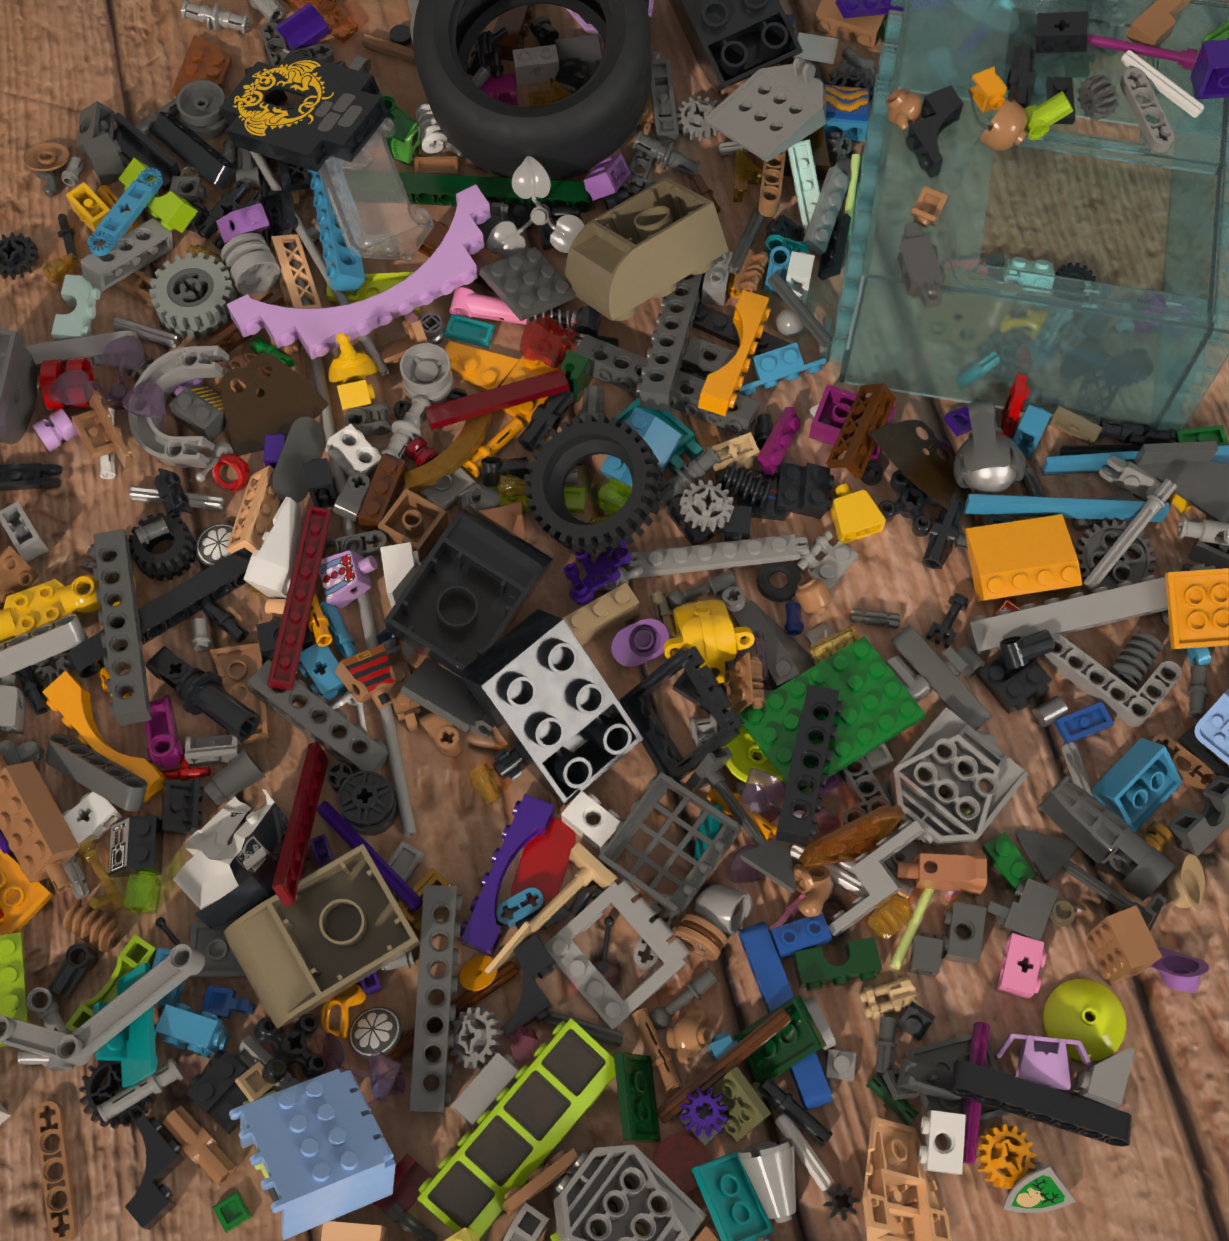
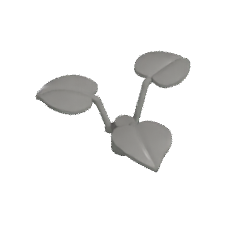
M532 156L525 158L512 177L514 192L523 199L532 197V201L536 205L531 211V219L519 230L511 221L500 222L492 229L488 237L487 249L493 253L501 254L504 258L525 250L526 241L520 234L532 223L543 225L547 222L551 229L554 230L550 236L551 244L556 250L563 253L569 252L575 237L585 226L580 218L571 214L561 216L557 220L556 226L553 224L552 218H550V208L536 199V197L544 198L548 195L551 181L542 164Z

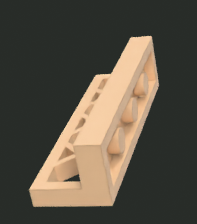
M299 235L271 236L269 248L281 269V276L278 282L286 308H322ZM294 242L296 248L292 252L285 248L283 243ZM292 259L301 264L299 270L290 266L289 262ZM298 277L307 282L308 285L305 288L295 283ZM305 296L311 299L314 305L303 306L301 299Z
M270 465L250 476L226 550L231 554L242 548H246L252 554L254 550H260L264 543L262 539L264 533L270 532L272 529L273 518L277 513L281 498L275 492L273 486V473L275 469Z

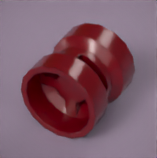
M422 437L413 439L405 449V455L409 459L415 460L417 467L439 456L438 452L432 447L429 448L427 446V442Z

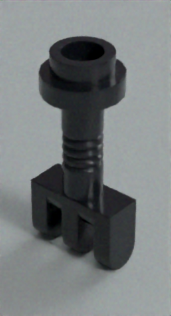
M960 593L950 596L948 603L951 607L941 625L933 622L926 639L931 640L934 632L939 635L935 643L939 645L943 637H946L948 639L944 644V648L950 647L956 636V632L950 629L959 611L967 609L968 598Z

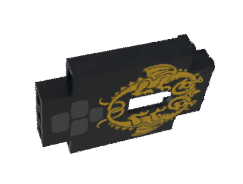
M289 52L278 67L257 61L219 107L227 123L230 125L226 131L236 147L315 172L319 171L330 156L352 162L389 114L382 97L377 96L380 90L372 74ZM284 91L303 96L293 110L278 106L282 100L286 101L288 99Z

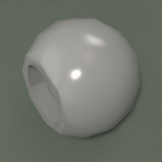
M790 308L783 309L776 318L778 331L787 337L798 336L805 327Z

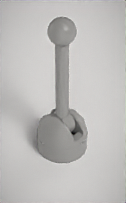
M219 442L215 446L214 451H212L214 459L202 472L196 474L197 481L203 482L205 480V475L217 462H220V457L223 453L233 454V449L229 444Z

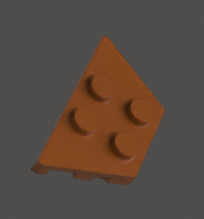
M194 35L172 88L173 96L177 97V94L184 86L198 80L214 82L222 89L232 64V55Z

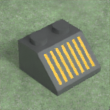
M207 384L184 388L169 404L177 421L197 435L205 437L210 442H213L225 429L226 418L222 394Z

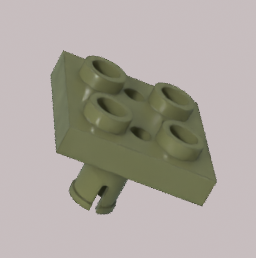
M737 1066L712 1087L713 1093L710 1097L714 1099L718 1094L722 1095V1099L717 1105L725 1104L728 1109L719 1114L727 1117V1121L724 1123L725 1129L736 1143L771 1114L761 1100L764 1096L756 1091L759 1083L753 1082L750 1085Z

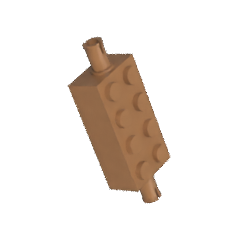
M0 753V829L29 882L33 883L50 878L56 892L62 893L73 885L64 867L80 846L33 761L8 766L2 753Z

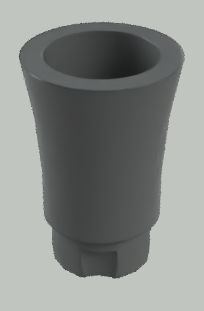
M243 748L227 766L212 777L213 780L203 787L214 803L219 806L227 799L230 800L239 792L266 776L254 759Z

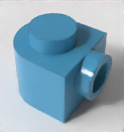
M723 1032L712 1037L713 1043H710L707 1048L713 1062H715L738 1042L737 1040L732 1041L731 1036H728L727 1032Z

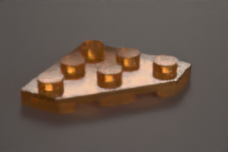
M880 806L809 843L799 857L802 867L855 861L856 858L865 852L871 854L878 849L876 844L887 837L905 815L901 806Z

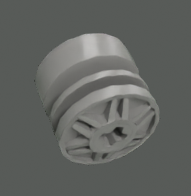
M258 233L240 234L227 242L221 250L220 258L228 270L237 291L243 295L261 294L272 288L281 276V269L264 237Z

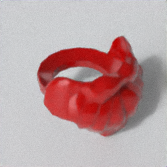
M222 454L220 462L216 463L213 467L212 474L213 479L220 487L231 489L232 493H237L246 487L250 478V469L243 458L233 454ZM231 465L237 472L238 479L231 483L223 481L219 475L221 466Z

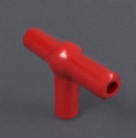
M185 748L181 755L180 769L160 771L168 780L180 779L187 781L190 778L208 777L211 775L209 766L190 768V764L185 759Z

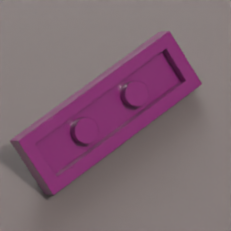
M785 407L757 456L766 475H774L787 449L791 446L797 431L800 429L801 421L794 407Z

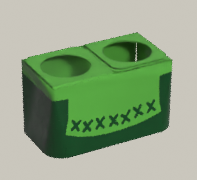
M396 115L386 131L388 156L403 164L412 166L414 164L413 153L415 148H419L417 157L422 151L420 126L416 122Z

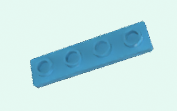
M797 342L751 358L758 381L743 385L740 391L736 390L735 392L748 396L756 393V388L764 386L765 389H769L779 385V380L786 378L787 382L800 378V373L808 371V374L819 372L822 370L821 366L827 363V360L823 358L804 365Z

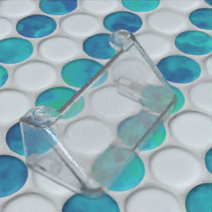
M385 118L352 162L330 156L319 169V173L346 246L353 255L362 258L410 261L433 229L434 223L425 208L411 206L385 138H391L396 132L392 118Z

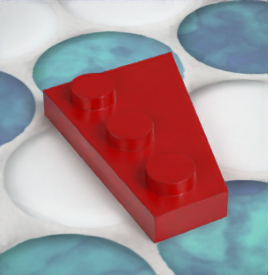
M1024 374L1016 375L1002 409L1000 428L1003 430V434L1011 439L1019 419V414L1023 411L1024 401L1028 399L1030 385H1026L1027 375Z

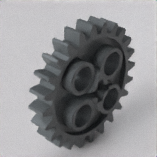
M1113 519L1109 526L1103 520L1100 527L1094 524L1091 527L1092 531L1087 529L1083 534L1084 537H1080L1078 543L1081 546H1077L1075 552L1080 554L1077 555L1080 563V571L1083 572L1081 575L1082 580L1086 579L1096 567L1093 559L1101 561L1111 548L1106 545L1105 539H1110L1115 543L1125 531L1126 521H1123L1118 526L1116 519ZM1143 530L1110 570L1108 577H1105L1097 588L1108 586L1109 590L1118 588L1117 584L1131 580L1133 584L1140 583L1142 578L1151 576L1150 573L1156 570V567L1151 565V563H1154L1157 557L1150 556L1155 547H1147L1151 539L1143 540L1141 538L1144 534ZM1127 551L1135 553L1137 559L1128 557ZM1115 571L1122 572L1125 580L1117 578Z

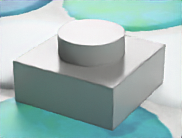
M828 1049L825 1078L853 1082L856 1052Z

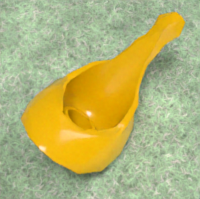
M344 333L337 334L336 341L339 343L341 354L333 358L329 367V382L343 381L344 384L365 380L366 375H372L378 371L369 355L364 351H356L353 348L349 336Z

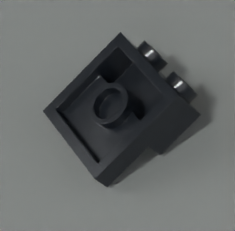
M781 462L778 466L774 509L821 519L827 511H830L833 498L828 496L829 490L832 489L834 484V476L830 475L831 468L807 463L803 467Z
M1001 655L978 671L976 676L1008 714L1015 709L1020 712L1030 704L1029 700L1036 695L1040 698L1050 690L1048 685L1052 679L1036 660L1034 662L1028 660L1029 662L1022 667L1008 669L1006 668L1003 655Z
M226 1051L224 1054L219 1052L213 1056L208 1063L210 1069L204 1075L201 1073L197 1074L189 1082L188 1086L191 1089L187 1094L230 1134L240 1124V1118L232 1120L229 1112L236 1107L242 1106L243 1102L248 1101V1098L235 1082L247 1069L230 1052Z

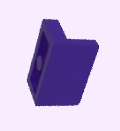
M308 3L276 26L277 31L286 40L291 51L309 47L330 32L323 16L311 3Z

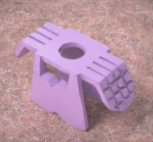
M1008 1034L995 1055L997 1059H1000L1014 1038L1023 1039L1015 1077L1060 1090H1069L1071 1088L1066 1044L1075 1045L1085 1066L1088 1069L1092 1067L1082 1042L1078 1040Z

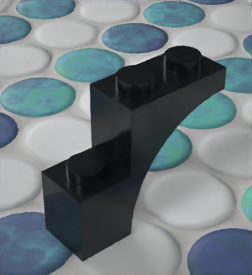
M952 85L924 96L921 108L923 120L910 124L906 137L908 149L914 152L920 168L925 170L930 178L939 175L943 162L937 138L945 128L960 119L963 102Z
M536 934L513 950L522 969L523 988L521 999L514 1014L500 1028V1030L504 1031L503 1035L507 1039L514 1037L517 1040L529 1031L528 1025L535 1020L537 1023L545 1020L551 1015L549 1010L554 1007L535 979L540 977L542 980L554 971L553 966L557 962Z
M142 1115L134 1123L138 1127L145 1143V1173L137 1192L125 1208L143 1229L150 1230L176 1206L171 1199L174 1196L173 1192L166 1184L162 1183L159 1185V1183L185 1158L180 1154L182 1151L181 1145L173 1137L168 1140L162 1131L165 1129L163 1124L155 1116L150 1118Z

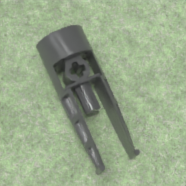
M1066 775L1038 806V810H1044L1051 820L1095 862L1101 863L1121 881L1122 885L1143 902L1162 883L1176 865L1155 847L1147 844L1131 830V827L1109 808L1078 785L1069 781L1070 777Z

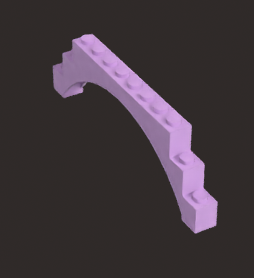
M476 184L457 193L455 216L439 247L417 271L383 293L348 305L319 309L286 308L270 305L251 299L247 294L227 304L230 316L243 338L254 335L265 328L277 349L288 346L299 339L312 360L322 357L329 351L339 347V343L336 341L338 333H344L349 336L350 341L359 336H365L371 330L381 325L385 326L392 320L402 315H407L422 305H428L434 299L442 295H448L454 289L462 285H468L477 279V267L470 254H476L484 248L483 234L477 224H482L491 218L490 205Z

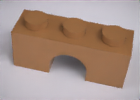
M821 0L815 13L813 29L872 48L875 47L881 33L885 14L844 19L835 3L836 0Z

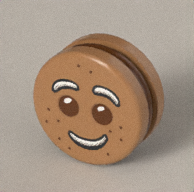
M694 914L684 915L680 925L674 932L675 937L679 938L691 952L708 960H717L722 948L728 942L726 935L718 927Z

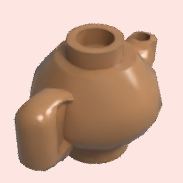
M902 88V90L894 91L887 98L886 105L889 107L887 112L889 122L898 126L901 130L921 120L922 103L919 95L912 93L908 88Z
M703 1008L689 1009L686 1015L676 1022L674 1027H669L667 1030V1044L670 1049H677L676 1053L679 1063L688 1065L690 1057L696 1056L705 1047V1044L709 1043V1030L702 1025L707 1017L706 1010Z

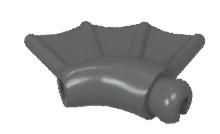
M846 47L842 51V57L845 59L829 73V76L832 74L837 76L838 70L845 73L846 68H849L850 72L858 69L857 74L860 75L865 72V79L871 78V84L874 87H880L874 70V58H865L857 51L852 50L851 47Z

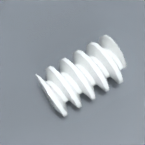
M420 105L414 111L416 121L420 126L422 149L429 154L439 153L443 150L447 137L437 124L430 105Z

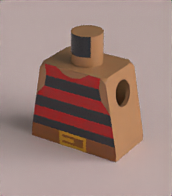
M383 644L340 661L334 672L357 702L362 703L373 698L379 710L392 703L387 692L396 683V677Z

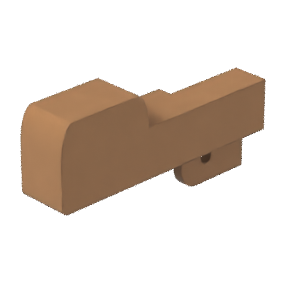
M1157 0L1131 23L1127 38L1134 43L1158 47L1170 37L1176 23L1174 17L1193 0Z

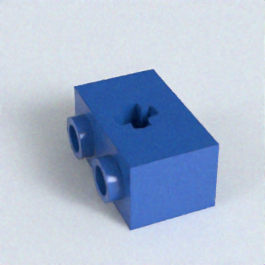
M823 913L818 916L806 917L770 931V936L780 961L793 957L795 951L829 945L832 939Z

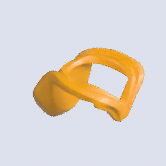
M354 984L324 1003L320 1015V1023L324 1032L334 1036H341L342 1039L349 1036V1032H347L349 1023L348 1008L350 1006H358L366 999V994L361 986ZM336 1004L341 1006L342 1012L340 1030L329 1029L330 1011Z

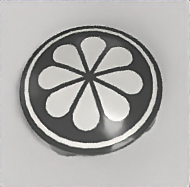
M226 523L214 524L206 528L199 535L196 541V554L207 568L231 555L226 550L234 527L233 525Z
M373 1007L367 1009L355 1018L349 1029L348 1040L350 1047L358 1056L365 1058L367 1061H375L401 1043L403 1039L402 1025L398 1015L389 1008Z

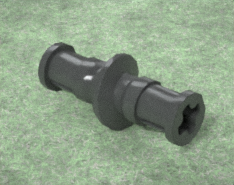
M643 130L639 132L632 149L635 150L637 148L648 154L651 158H656V166L663 162L662 170H665L669 165L672 169L689 176L688 179L692 178L700 161L697 160L695 162L684 156L683 153L673 150L674 142L672 141L666 146L661 141L654 140L643 134Z
M709 445L688 466L683 462V470L674 467L677 475L672 477L664 488L659 490L663 494L662 502L659 501L663 507L668 509L671 499L683 494L684 490L690 487L691 483L698 486V479L703 477L717 462L719 464L722 462L719 455Z

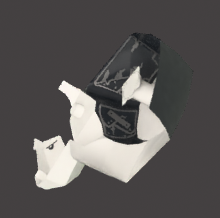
M263 790L266 795L265 806L256 812H251L246 817L247 821L234 833L231 844L228 845L227 841L245 814L251 809V807L240 802L236 797L226 803L220 812L186 841L185 848L193 857L179 870L173 880L200 908V911L195 913V915L210 929L240 918L257 905L276 895L272 884L289 820L266 790Z

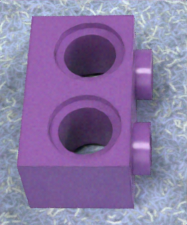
M622 154L614 155L593 167L583 180L585 189L593 200L608 196L618 191L631 172Z

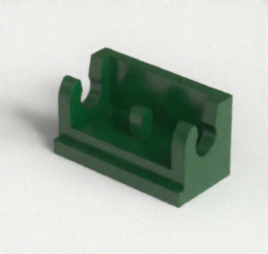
M567 350L566 357L561 364V372L566 371L569 388H574L575 400L573 402L578 403L583 396L584 388H587L590 384L589 359Z

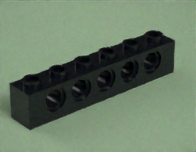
M808 684L778 821L776 840L808 847L809 838L815 839L818 823L813 822L814 813L820 814L823 798L818 797L819 789H825L828 773L823 772L824 765L831 762L833 749L828 748L830 739L835 740L838 727L837 724H833L835 716L840 717L843 701L838 700L839 690ZM817 714H823L827 718L824 720H818L814 716ZM819 738L822 742L820 744H813L809 739ZM811 761L814 762L817 765V767L807 768L804 765V763ZM808 786L812 791L803 793L798 788ZM801 810L804 811L807 814V816L804 818H798L793 813L795 811Z

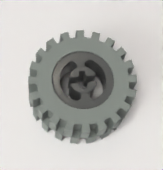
M186 253V258L181 259L180 255L174 257V263L171 264L167 260L163 263L165 269L162 271L158 268L155 272L157 279H151L152 289H149L151 301L164 328H167L168 332L176 333L178 338L183 340L186 335L189 336L190 341H197V336H202L204 340L208 337L209 333H214L221 326L228 323V318L232 319L227 304L238 299L231 276L221 261L217 263L216 258L211 255L207 260L204 253H198L197 258L192 253Z

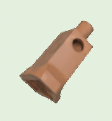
M522 500L502 507L479 510V512L527 541L526 519Z
M976 849L972 855L920 853L916 862L897 861L896 877L915 879V888L956 891L980 896L987 884V858L983 854L982 849Z

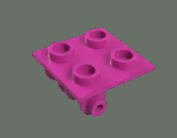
M515 73L502 74L500 78H494V75H490V79H487L481 86L480 90L490 97L506 104L518 106Z

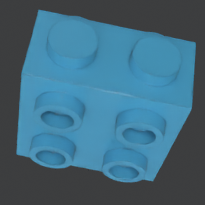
M176 1002L175 1007L168 1004L165 1005L156 1027V1032L163 1036L161 1041L180 1050H184L185 1046H188V1050L207 1059L210 1058L211 1054L216 1055L221 1051H225L230 1041V1035H228L230 1030L223 1025L224 1021L218 1019L217 1015L202 1011L201 1015H198V1012L193 1011L191 1007Z

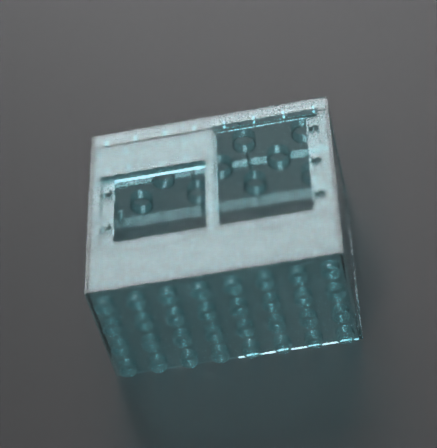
M891 0V6L902 7V11L889 9L884 35L885 42L883 41L878 65L879 71L876 73L872 96L873 107H871L868 120L867 143L864 146L861 162V174L854 205L855 211L842 278L843 284L829 362L841 364L838 382L859 386L884 383L890 391L964 403L994 400L995 408L1003 409L1016 375L1024 374L1027 375L1026 385H1030L1028 399L1024 401L1022 412H1026L1030 404L1043 408L1051 413V417H1053L1058 406H1061L1075 414L1084 416L1095 424H1099L1101 418H1106L1107 421L1113 422L1129 421L1132 423L1154 425L1157 429H1175V432L1177 430H1184L1229 356V97L1199 99L1198 101L1204 105V110L1197 118H1193L1152 87L1175 135L1171 148L1162 153L1155 152L1150 148L1141 129L1139 142L1049 129L1047 134L1036 140H1030L1026 135L1019 145L1028 148L1172 169L1162 292L979 264L994 150L980 143L979 139L985 129L988 130L991 120L999 109L983 113L968 92L969 88L977 85L972 80V76L994 66L995 74L999 75L1006 85L1014 47L1029 44L1035 50L1034 71H1036V81L1031 94L1030 106H1039L1046 102L1045 82L1047 77H1072L1075 117L1090 119V117H1085L1084 110L1080 109L1081 104L1077 100L1080 97L1078 89L1081 87V82L1085 81V79L1104 74L1106 78H1111L1112 85L1116 86L1115 91L1119 95L1116 98L1118 106L1110 116L1099 120L1139 126L1120 87L1123 73L1128 69L1120 61L1126 52L1087 44V52L1036 54L1037 13L1089 11L1088 34L1132 42L1127 38L1131 23L1157 0ZM1193 0L1174 17L1176 23L1170 37L1158 47L1179 52L1182 49L1187 50V48L1197 49V59L1203 37L1229 20V1ZM1137 54L1195 98L1190 78L1192 70L1183 69L1182 65H1177L1178 62ZM952 85L963 102L960 119L945 128L937 138L943 162L939 175L930 178L926 171L920 168L914 152L910 151L906 145L909 126L901 130L898 126L889 122L887 114L889 107L886 105V100L894 91L908 88L912 93L919 95L923 104L925 95ZM1006 90L1004 97L1006 100H1008V90ZM1145 97L1136 98L1140 103H1148ZM1153 116L1146 117V120L1150 123L1158 122ZM924 186L948 195V200L935 227L930 224L928 227L918 225L923 236L929 235L932 245L936 246L938 264L944 268L945 281L941 283L940 287L941 305L930 308L924 307L920 297H912L906 293L896 262L899 245L902 242L903 234H905V224L907 222H914L910 211L912 207H915Z

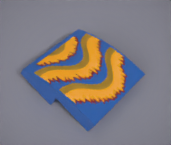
M825 84L826 118L867 121L869 88Z

